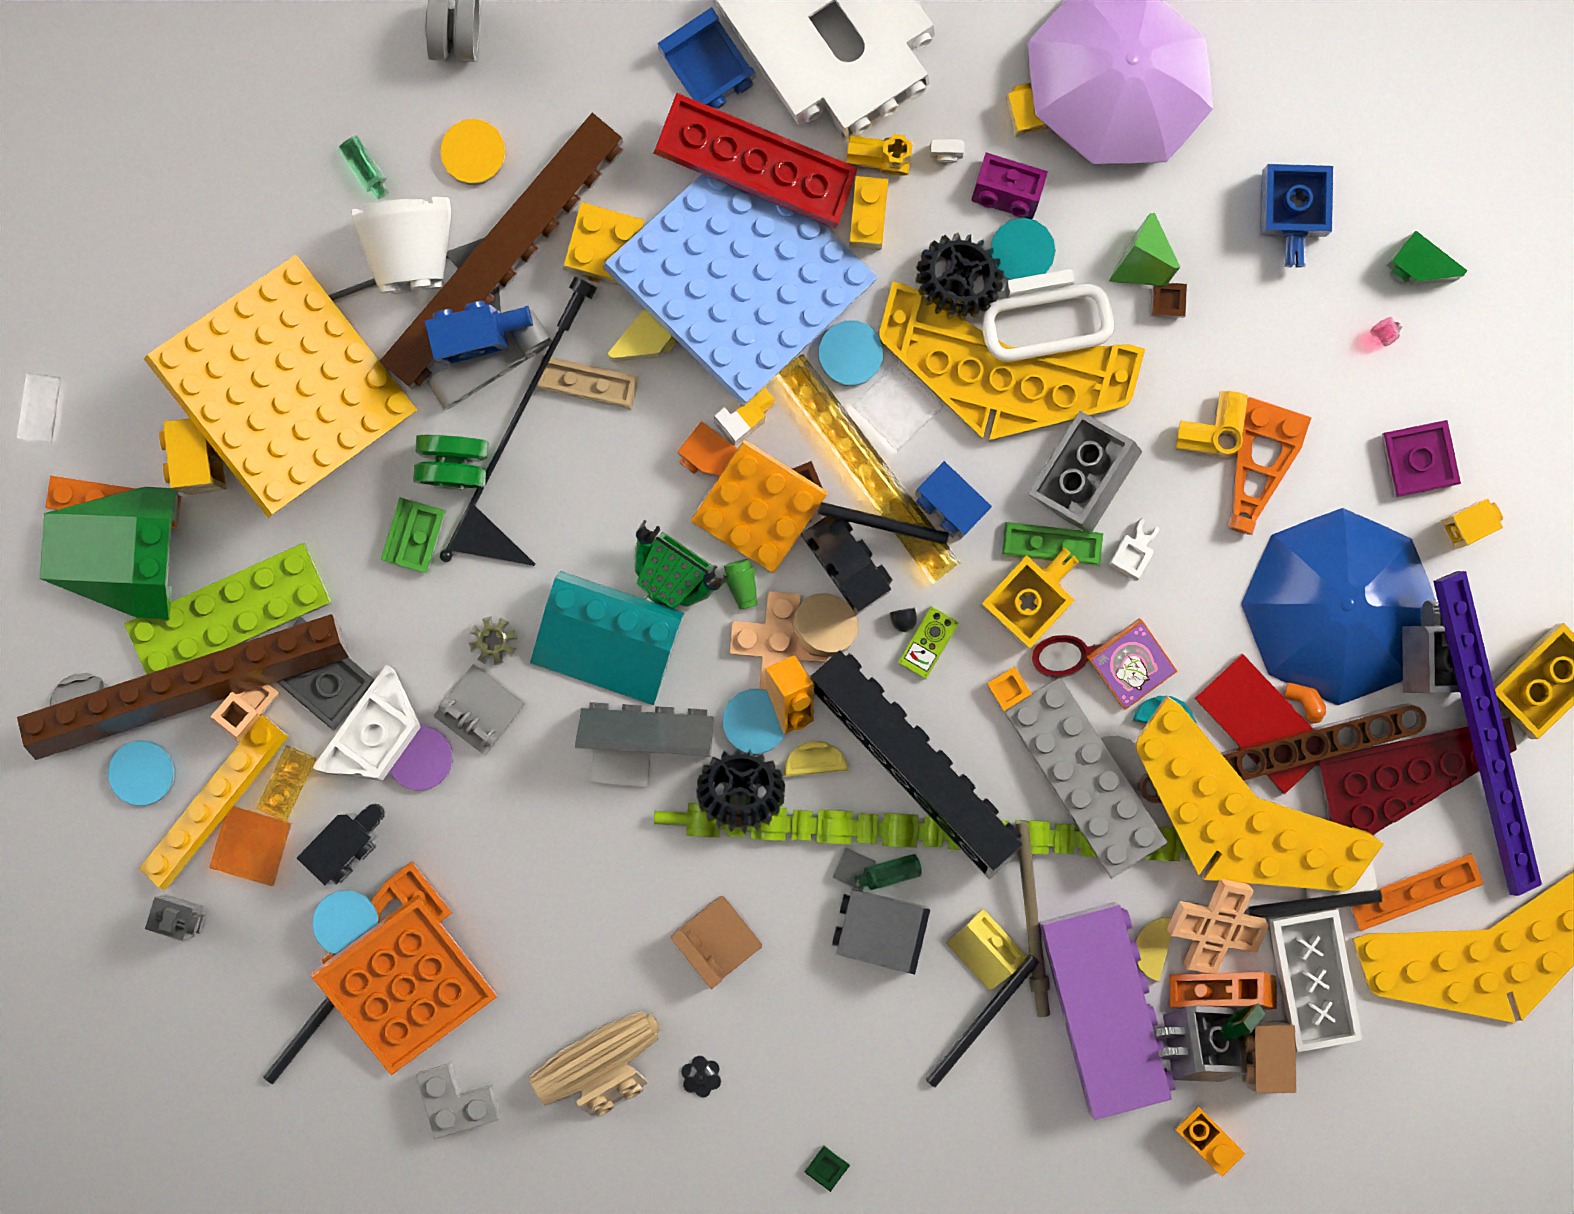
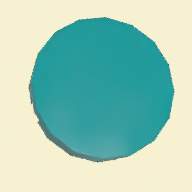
M1027 218L1013 219L1002 225L993 236L990 247L994 250L991 258H1000L1001 264L997 269L1004 271L1003 277L1006 280L1046 274L1053 264L1056 252L1054 239L1048 229L1038 221Z

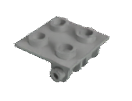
M473 664L450 695L441 702L433 716L486 756L525 703Z

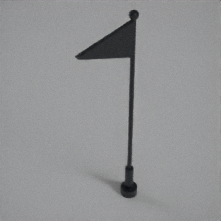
M574 276L568 287L574 292L556 325L559 329L486 470L485 486L564 331H569L584 299L587 297L592 300L597 290L596 286ZM477 488L447 548L440 552L441 561H451L453 557L452 551L535 566L536 563L475 506L484 488Z

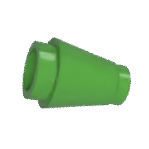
M749 559L724 565L725 573L723 576H728L726 583L738 604V608L746 609L756 606L758 603L756 599L755 568L750 565Z

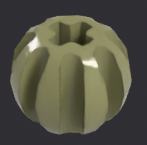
M491 616L483 618L482 621L485 624V628L480 631L474 625L470 631V634L478 636L477 642L468 643L470 651L473 652L481 648L482 653L477 658L478 661L486 664L489 655H493L494 665L504 663L501 658L502 652L506 651L512 657L517 649L508 646L509 640L518 639L516 631L513 630L505 634L504 629L509 622L501 617L498 625L495 627L492 625ZM492 632H496V637L501 639V644L495 645L494 650H490V645L485 643V638L491 637Z

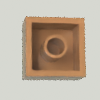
M1286 1020L1260 1021L1251 1033L1242 1036L1244 1049L1247 1052V1074L1242 1075V1081L1246 1082L1248 1088L1255 1093H1296L1295 1025Z

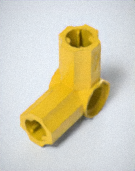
M893 134L892 137L884 138V140L850 136L846 163L853 166L880 169V172L886 174L906 176L909 175L913 142L907 140L905 135Z
M1220 391L1215 425L1180 421L1176 450L1216 455L1222 459L1235 457L1243 442L1242 435L1248 395L1240 392ZM1222 435H1230L1234 438L1236 446L1228 450L1223 449L1218 443V438Z

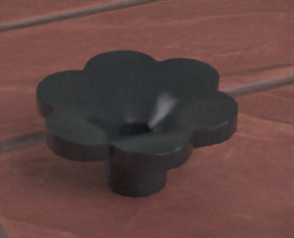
M704 1056L694 1057L692 1063L685 1064L681 1071L682 1076L685 1078L683 1082L684 1089L689 1093L695 1092L699 1097L704 1098L710 1094L711 1090L719 1088L721 1078L718 1075L720 1070L718 1063L713 1060L707 1061ZM703 1075L704 1079L699 1080L698 1076Z

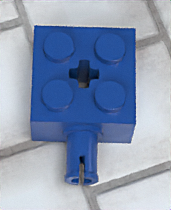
M1267 164L1262 170L1261 235H1275L1286 238L1285 267L1292 268L1293 265H1295V268L1306 267L1305 239L1309 236L1327 237L1332 232L1333 166ZM1295 194L1298 195V200L1304 201L1299 207H1296L1295 203L1290 201Z
M484 301L469 303L465 305V311L453 313L452 309L435 312L432 314L433 319L425 321L434 360L445 366L509 350L505 332L533 326V319L528 305L523 308L500 313L499 310L490 304L485 305Z

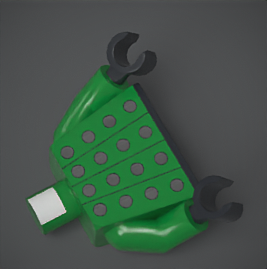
M643 520L636 531L637 542L634 553V571L639 576L636 584L647 591L643 599L660 605L665 603L672 609H675L679 604L689 607L708 599L715 590H718L728 580L727 575L723 579L716 576L715 570L718 568L716 565H711L666 533L662 532L658 535L660 531L659 526H656L654 531H650L645 526L647 521Z

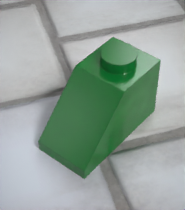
M1414 231L1386 265L1392 270L1390 274L1397 281L1405 285L1407 282L1411 285L1458 280L1468 271L1418 231Z

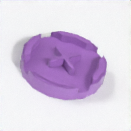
M420 725L421 728L390 770L393 778L403 787L413 790L431 789L440 784L449 774L453 763L452 748L446 737L437 729L425 725Z

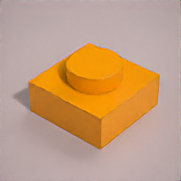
M1015 666L986 683L1003 712L1032 695Z

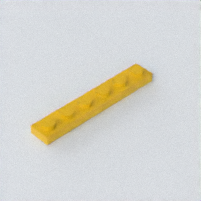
M261 715L138 869L158 888L165 891L289 736L269 718Z

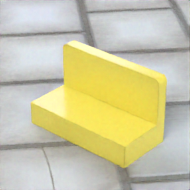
M984 909L979 911L960 931L947 941V945L988 990L994 989L1012 975L1027 957Z

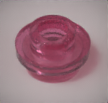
M1392 317L1380 321L1370 330L1373 336L1372 342L1374 345L1382 344L1384 347L1394 343L1400 337L1399 332L1402 329V325L1400 322H1395Z

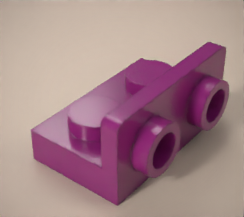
M986 152L971 201L986 208H995L1011 213L1016 217L1033 219L1048 171Z

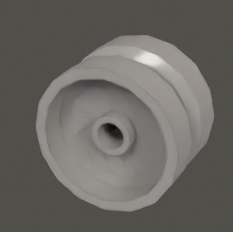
M428 0L425 30L429 60L446 61L451 53L452 40H454V53L458 61H476L480 28L479 0H455L454 9L453 0Z

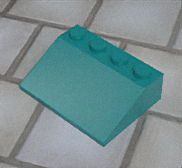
M560 571L554 579L546 603L530 663L654 705L685 613Z

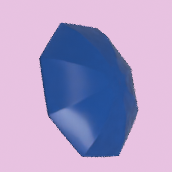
M1340 508L1272 534L1241 605L1268 675L1285 683L1290 682L1314 688L1322 699L1339 706L1403 681L1402 626H1421L1423 603L1427 600L1436 599L1412 538L1347 509Z

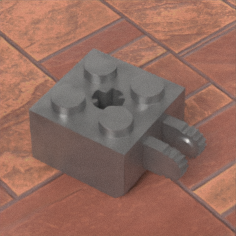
M1427 600L1423 603L1421 609V626H1402L1403 692H1460L1439 604L1436 600Z
M1189 1006L1163 1015L1165 1027L1155 1030L1156 1038L1167 1039L1168 1047L1159 1050L1160 1059L1170 1060L1173 1080L1222 1082L1247 1074L1242 1036L1227 1041L1220 1031L1232 1015L1238 1011V1008Z

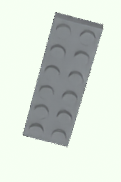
M1061 677L1005 711L1007 718L1111 879L1167 845L1168 842Z

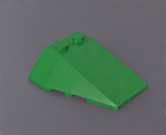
M141 487L44 513L40 579L136 618L170 620L172 587L168 586L172 521H177L178 491L172 488Z

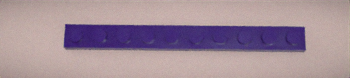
M1456 571L1434 580L1433 583L1509 895L1520 896L1541 886L1542 882L1466 571Z

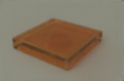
M233 806L223 819L209 868L274 886L292 823Z

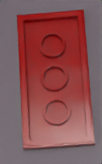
M1244 654L1239 655L1194 698L1239 747L1312 728ZM1312 736L1306 741V750L1309 753H1315L1321 747V740L1318 736ZM1281 744L1275 748L1274 758L1277 762L1285 761L1289 756V748L1287 745ZM1254 753L1246 754L1257 765V756ZM1317 761L1266 774V776L1283 794H1286L1317 765Z

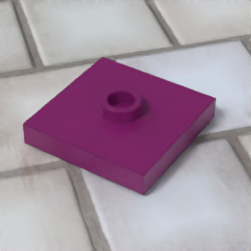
M1448 420L1382 433L1395 498L1461 484Z

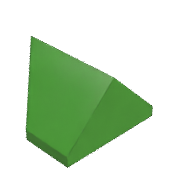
M1150 213L1138 228L1109 281L1165 286L1180 269V265L1155 213Z

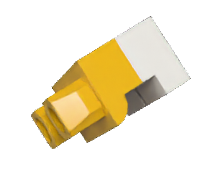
M764 387L745 406L740 404V408L734 413L730 414L724 407L714 415V424L727 440L736 447L765 423V413L775 405L774 402L776 400Z

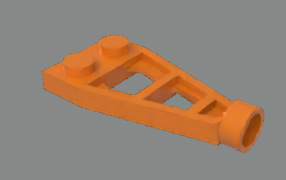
M1252 397L1248 398L1242 435L1243 442L1236 454L1233 506L1228 524L1229 529L1253 535L1257 523L1256 520L1300 452L1312 417ZM1258 436L1278 442L1281 445V453L1270 467L1258 465L1252 459V443ZM1249 471L1267 477V483L1258 498L1248 496L1244 492L1246 474ZM1247 513L1250 519L1243 516H1239V514Z
M413 861L388 879L371 900L378 913L379 923L382 910L391 900L398 899L404 905L416 895L422 898L440 923L453 912ZM327 953L321 958L322 963L327 962L335 954Z

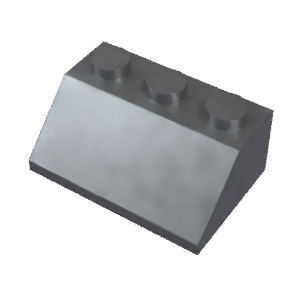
M1079 411L1028 494L1064 520L1091 535L1140 457L1142 450L1134 440Z

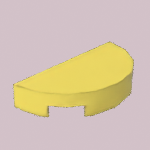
M811 741L801 744L791 752L785 763L784 777L847 771L849 769L845 757L836 747L827 742Z
M1161 917L1149 922L1139 931L1135 940L1141 961H1137L1138 967L1147 977L1157 982L1161 978L1171 939V934L1167 930L1171 918Z

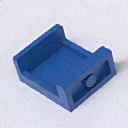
M712 7L657 43L659 51L693 100L718 110L727 103L726 97L735 91L740 95L754 85L752 80L756 78V72L748 65L729 37Z

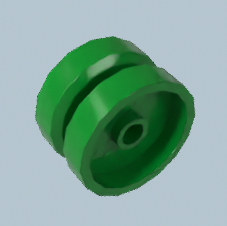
M417 435L415 452L421 457L435 459V462H419L415 464L413 482L444 489L485 488L486 471L482 467L468 465L466 462H480L487 459L489 442L482 439L459 436Z

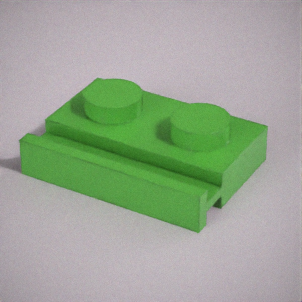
M399 497L381 560L428 574L446 511Z

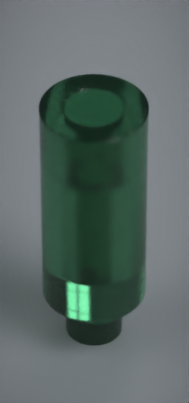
M358 135L343 142L338 149L366 192L373 191L377 199L386 196L389 192L383 183L387 179Z
M911 854L864 868L863 874L855 875V883L858 888L868 886L870 890L921 877V864L917 855Z

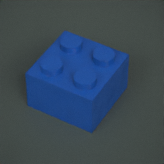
M945 461L915 492V495L918 497L915 503L929 516L934 512L942 520L939 526L945 532H949V536L952 538L958 535L962 539L992 507Z

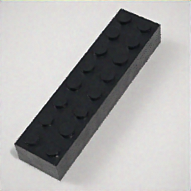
M839 650L810 676L814 683V694L990 880L1018 854L1023 845L1019 840L1022 837L1021 834L1011 823L1008 822L1004 825L996 816L999 811L987 798L981 800L973 792L976 787L966 775L961 774L958 776L950 767L953 765L951 759L942 750L939 749L936 752L927 743L930 741V738L921 727L916 725L913 728L905 718L908 715L897 702L890 703L882 695L885 692L883 687L873 677L868 680L860 672L862 666L852 654L848 653L845 656Z

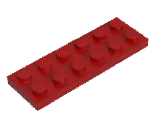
M676 93L653 152L657 156L832 228H836L840 221L858 167L679 93Z

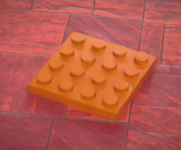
M419 895L409 900L311 973L312 979L390 1075H393L497 998L493 988Z

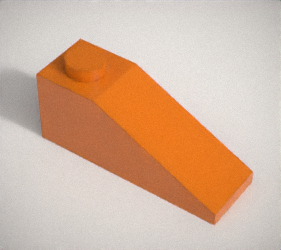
M701 421L677 453L682 457L679 463L691 473L695 474L699 470L704 475L719 477L737 448Z
M1265 972L1170 975V1008L1211 1006L1242 1010L1259 1003L1263 1010L1277 1009V976Z

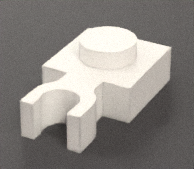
M1142 518L1134 529V539L1125 535L1108 564L1135 581L1140 579L1154 553V550L1146 545L1157 536L1160 530L1158 527H1155L1151 535H1145L1142 532V526L1146 520Z

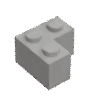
M452 1062L420 1071L416 1075L434 1139L500 1119L501 1113L493 1085L461 1094Z

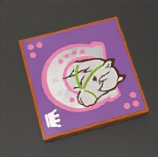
M1140 618L1087 656L1124 710L1178 672Z

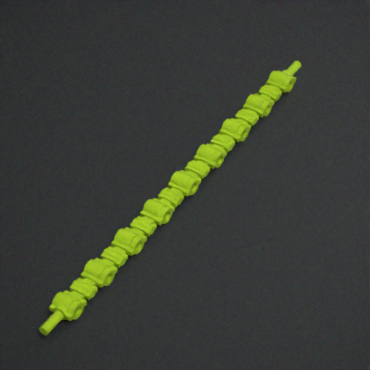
M688 803L687 813L654 812V824L687 826L686 836L720 837V829L726 830V836H746L741 827H735L731 833L728 829L729 825L725 824L718 829L716 820L708 822L706 812H701L699 803ZM780 807L778 817L772 816V821L769 825L761 822V827L758 831L752 826H749L747 830L751 831V839L786 841V833H792L791 840L811 841V834H817V843L851 844L852 836H857V843L877 844V837L883 838L882 846L917 848V840H923V846L943 847V841H948V849L961 850L931 817H924V823H918L919 815L884 813V821H878V814L858 813V820H853V811L818 810V818L812 817L813 811L793 810V816H787V808ZM1015 820V822L1028 821L1032 854L1048 855L1049 846L1054 847V853L1074 854V848H1079V856L1097 857L1081 831H1075V824L1055 823V830H1050L1049 821ZM1002 821L1004 825L1008 822L1010 823V821ZM1158 827L1168 843L1146 857L1145 860L1180 861V853H1185V860H1190L1175 828ZM1219 851L1215 852V854L1210 859V863L1214 861V859L1219 854Z

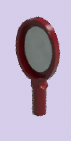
M1052 636L1041 641L1035 647L1032 654V664L1040 674L1048 677L1071 676L1082 670L1088 662L1087 656L1103 644L1087 646L1085 642L1074 636Z

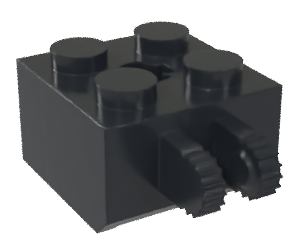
M373 803L369 804L368 807L366 806V809H363L358 815L355 813L337 815L296 859L324 886L333 883L336 885L338 883L341 884L354 871L350 865L356 859L359 861L361 859L364 860L377 847L373 841L378 835L373 830L385 817V809L380 804Z

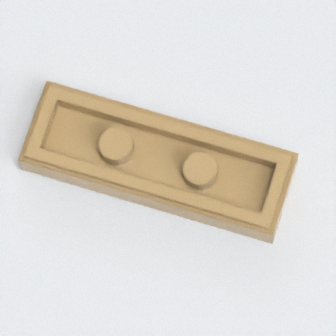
M551 357L536 388L632 409L639 377Z

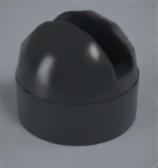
M915 608L889 612L892 625L900 632H907L916 625L917 614Z

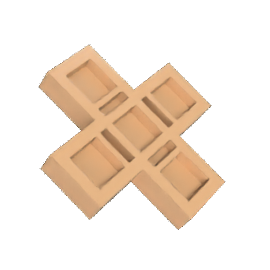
M768 591L765 624L732 621L730 654L762 657L759 689L767 690L765 668L793 655L798 660L828 661V657L815 655L805 649L798 641L799 637L796 634V630L794 632L793 618L794 613L800 606L801 594Z
M1220 878L1208 907L1183 901L1178 902L1167 930L1171 936L1193 940L1183 962L1188 970L1208 974L1217 973L1229 947L1258 952L1268 930L1269 923L1265 918L1244 914L1254 892L1249 884Z

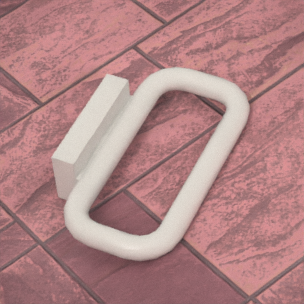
M1072 269L1008 280L1005 288L1007 298L991 302L990 309L982 314V330L987 349L998 360L1014 362L1101 345L1111 337L1114 330V319L1108 296L1099 286L1094 284L1074 285L1075 280ZM1085 296L1093 298L1097 303L1101 327L1097 333L1013 349H1005L998 342L994 319L1002 311Z

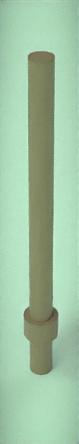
M1028 821L1015 822V828L1022 837L1019 840L1023 844L1018 852L1029 951L1030 954L1040 961L1029 978L1031 992L1035 994L1037 1017L1050 1016L1047 992L1050 990L1049 975H1045Z

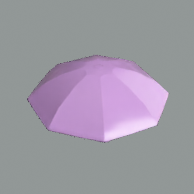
M1065 0L1028 41L1035 115L1092 164L1167 162L1213 110L1205 37L1162 0Z

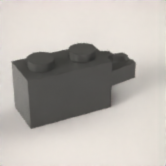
M167 894L154 897L145 929L184 941L193 938L195 933L200 934L206 915L201 914L203 910L202 905Z

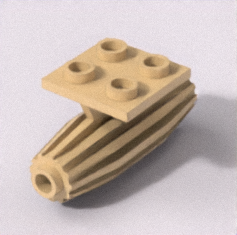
M643 1010L605 1024L559 1051L528 1077L530 1084L544 1106L581 1092V1098L576 1100L577 1105L590 1116L595 1114L598 1117L602 1116L614 1108L613 1104L624 1097L628 1100L639 1095L643 1091L642 1087L648 1084L646 1078L628 1064L659 1039L657 1032L661 1030V1027L653 1013L646 1015Z

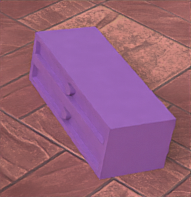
M1112 902L1040 921L1042 939L1086 1105L1091 1117L1097 1120L1172 1100L1170 1091L1175 1090V1085L1170 1070L1168 1071L1167 1068L1163 1067L1162 1060L1159 1057V1050L1165 1047L1162 1039L1156 1038L1153 1026L1158 1025L1154 1007L1147 1004L1144 994L1149 993V987L1145 974L1137 970L1136 962L1141 961L1136 941L1129 940L1127 930L1132 928L1128 910Z

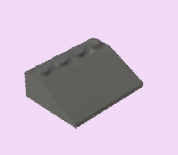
M589 702V709L581 708L575 748L711 756L714 717L707 716V709L688 708L687 715L674 714V707L655 706V713L641 712L642 705L622 704V711L609 710V703Z

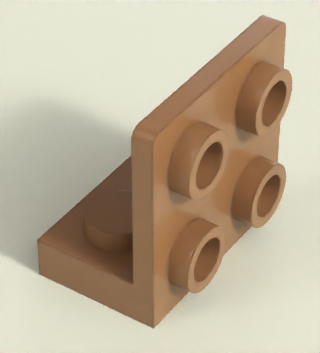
M724 896L717 898L670 937L710 989H713L724 977L762 948V943Z

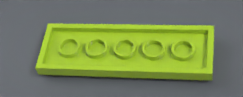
M301 543L172 601L170 620L135 618L124 623L147 675L244 643L332 602L306 544Z

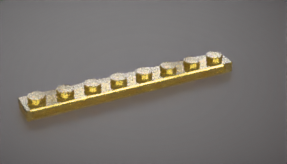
M804 354L799 355L790 362L776 377L880 515L935 529ZM895 533L932 584L961 563L947 544L942 545Z

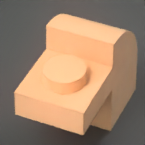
M269 684L239 694L231 692L211 715V722L238 742L249 732L260 716L278 697L279 692Z

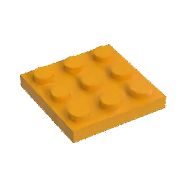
M744 439L692 516L691 522L774 573L820 506V503L827 496V491Z

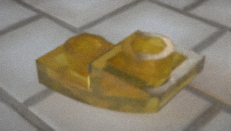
M286 744L256 809L286 822L316 758Z

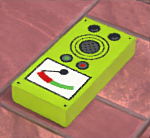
M931 606L898 663L927 679L959 622Z

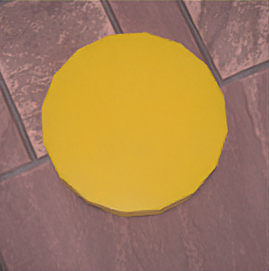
M479 119L462 120L451 126L444 135L440 147L441 160L448 173L458 181L469 185L484 184L493 179L502 168L506 157L505 142L498 130L490 123Z

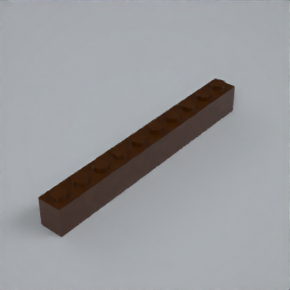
M592 112L379 362L409 388L413 389L416 385L422 387L431 377L433 372L429 369L436 362L433 357L425 321L433 319L432 314L447 309H452L453 313L465 311V305L473 302L484 301L485 305H492L496 300L493 293L501 285L506 288L518 274L514 271L522 260L528 263L539 249L535 245L543 236L549 238L560 225L557 219L564 211L568 214L573 211L581 200L578 196L586 186L591 189L602 176L599 170L607 161L612 164L623 151V148L620 147L623 143L622 137Z
M333 614L18 716L17 721L23 747L35 760L227 698L231 692L239 694L349 658L342 629Z

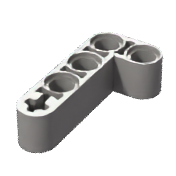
M532 310L530 312L533 326L505 332L509 350L451 364L427 381L444 410L465 400L550 346L552 340Z

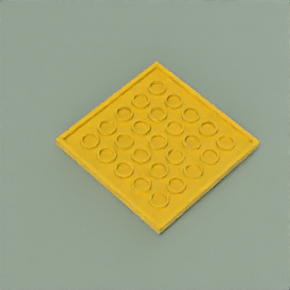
M297 255L148 353L144 358L145 362L268 518L417 411L416 407Z

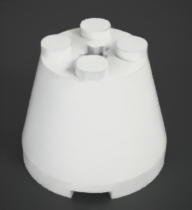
M430 197L426 202L423 199H397L362 205L363 211L358 209L351 210L353 225L377 287L380 288V293L392 292V294L412 292L411 288L427 290L442 287L441 281L444 278L452 213L450 198Z

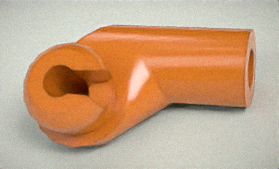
M1290 682L1287 683L1284 698L1301 702L1307 713L1305 717L1309 722H1321L1326 715V705L1318 691L1314 688Z

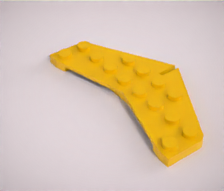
M892 281L879 330L881 343L981 439L984 436L990 410L996 411L989 441L1072 421L1079 411L1092 416L1127 406L1133 398L1145 348L1130 344L1095 346L1014 362H1003L989 353L982 330L965 320L961 321L959 316L955 314L952 318L948 319L946 310L942 309L940 313L936 314L935 308L937 305L935 303L926 306L925 300L927 297L919 295V292L909 285ZM998 340L999 344L1005 349L1018 348L1008 346Z
M1167 695L1136 739V752L1198 875L1201 874L1215 852L1219 851L1217 857L1202 876L1204 880L1220 881L1221 878L1240 883L1347 891L1356 885L1384 845L1381 840L1369 832L1344 826L1258 798L1184 708Z
M1574 870L1497 924L1485 930L1366 933L1353 937L1352 942L1368 989L1380 997L1516 1023L1506 994L1511 992L1519 1020L1523 1021L1574 966Z

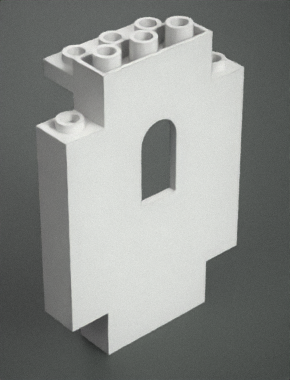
M713 0L798 125L804 121L811 122L821 115L822 109L826 107L833 117L835 128L841 137L846 136L848 138L854 134L858 136L866 132L871 127V122L877 118H886L892 115L899 108V104L910 98L913 100L922 95L927 89L926 86L929 85L928 74L912 50L916 49L918 51L929 45L932 37L935 36L933 23L917 0ZM834 1L840 6L865 44L862 56L853 62H843L837 59L809 19Z

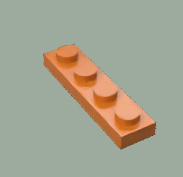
M50 476L45 508L59 510L135 488ZM178 495L177 521H172L171 528H177L182 499L180 495Z
M1469 853L1377 888L1381 889L1383 902L1350 906L1358 930L1363 931L1484 885L1474 857Z

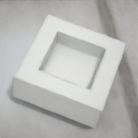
M931 139L930 157L937 158V162L955 163L957 158H963L964 140Z

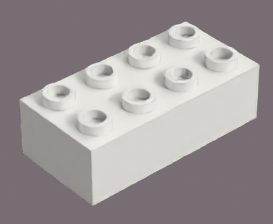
M1335 908L1268 919L1286 1021L1295 1025L1296 1052L1363 1041L1339 910Z

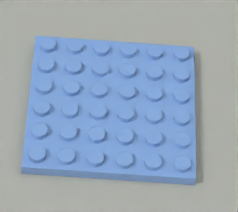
M701 174L610 257L603 266L742 406H745L878 278L825 224L704 174Z

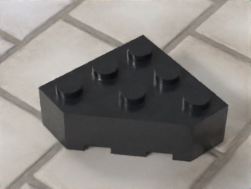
M825 516L802 532L801 537L857 616L890 593L892 589L889 585L893 579L882 564L878 567L875 566L870 559L873 554L863 539L857 542L850 533L853 531V528L849 522Z

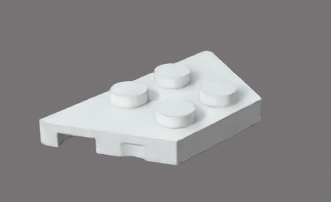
M387 664L384 666L312 768L320 773L384 780L421 728L393 668Z

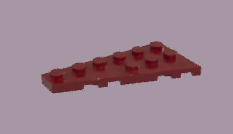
M1509 717L1503 718L1502 721L1511 754L1517 750ZM1468 726L1364 748L1317 761L1329 820L1369 832L1372 835L1399 821L1479 772Z

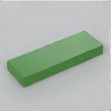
M1005 522L1002 555L1023 558L1027 555L1032 559L1053 561L1062 549L1066 548L1071 554L1063 562H1067L1074 555L1079 561L1078 564L1100 566L1103 533L1092 532L1090 535L1081 530Z

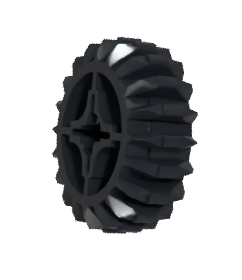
M958 232L953 235L952 241L946 235L941 237L939 243L935 240L932 241L928 247L929 250H923L920 256L921 261H918L916 269L920 273H917L915 283L922 284L918 289L919 295H928L925 300L926 306L935 303L937 305L935 308L936 314L940 313L942 309L946 310L947 318L950 319L954 313H958L961 321L965 320L967 313L974 319L978 317L980 311H988L991 307L990 303L996 302L999 298L998 292H1001L1003 288V283L1000 280L1004 276V271L997 269L1001 264L1000 258H991L994 253L993 248L984 250L982 248L984 245L983 239L975 244L972 242L971 234L967 235L965 240H961ZM944 259L946 271L943 272L942 276L936 277L935 265ZM982 276L984 288L975 294L973 282L976 281L977 277Z
M736 749L734 755L730 756L724 751L721 759L712 757L710 765H704L702 775H699L697 779L698 789H696V798L699 801L701 812H706L708 822L716 820L718 829L725 824L729 825L728 829L731 833L735 827H741L745 834L749 826L758 831L761 827V822L769 825L772 821V816L778 817L780 807L784 804L785 795L783 793H785V783L782 780L781 770L775 769L773 760L765 762L763 753L754 757L751 749L746 755L740 754L739 750ZM721 783L724 789L723 793L718 796L715 789ZM761 786L766 790V794L762 798L757 795L758 789Z

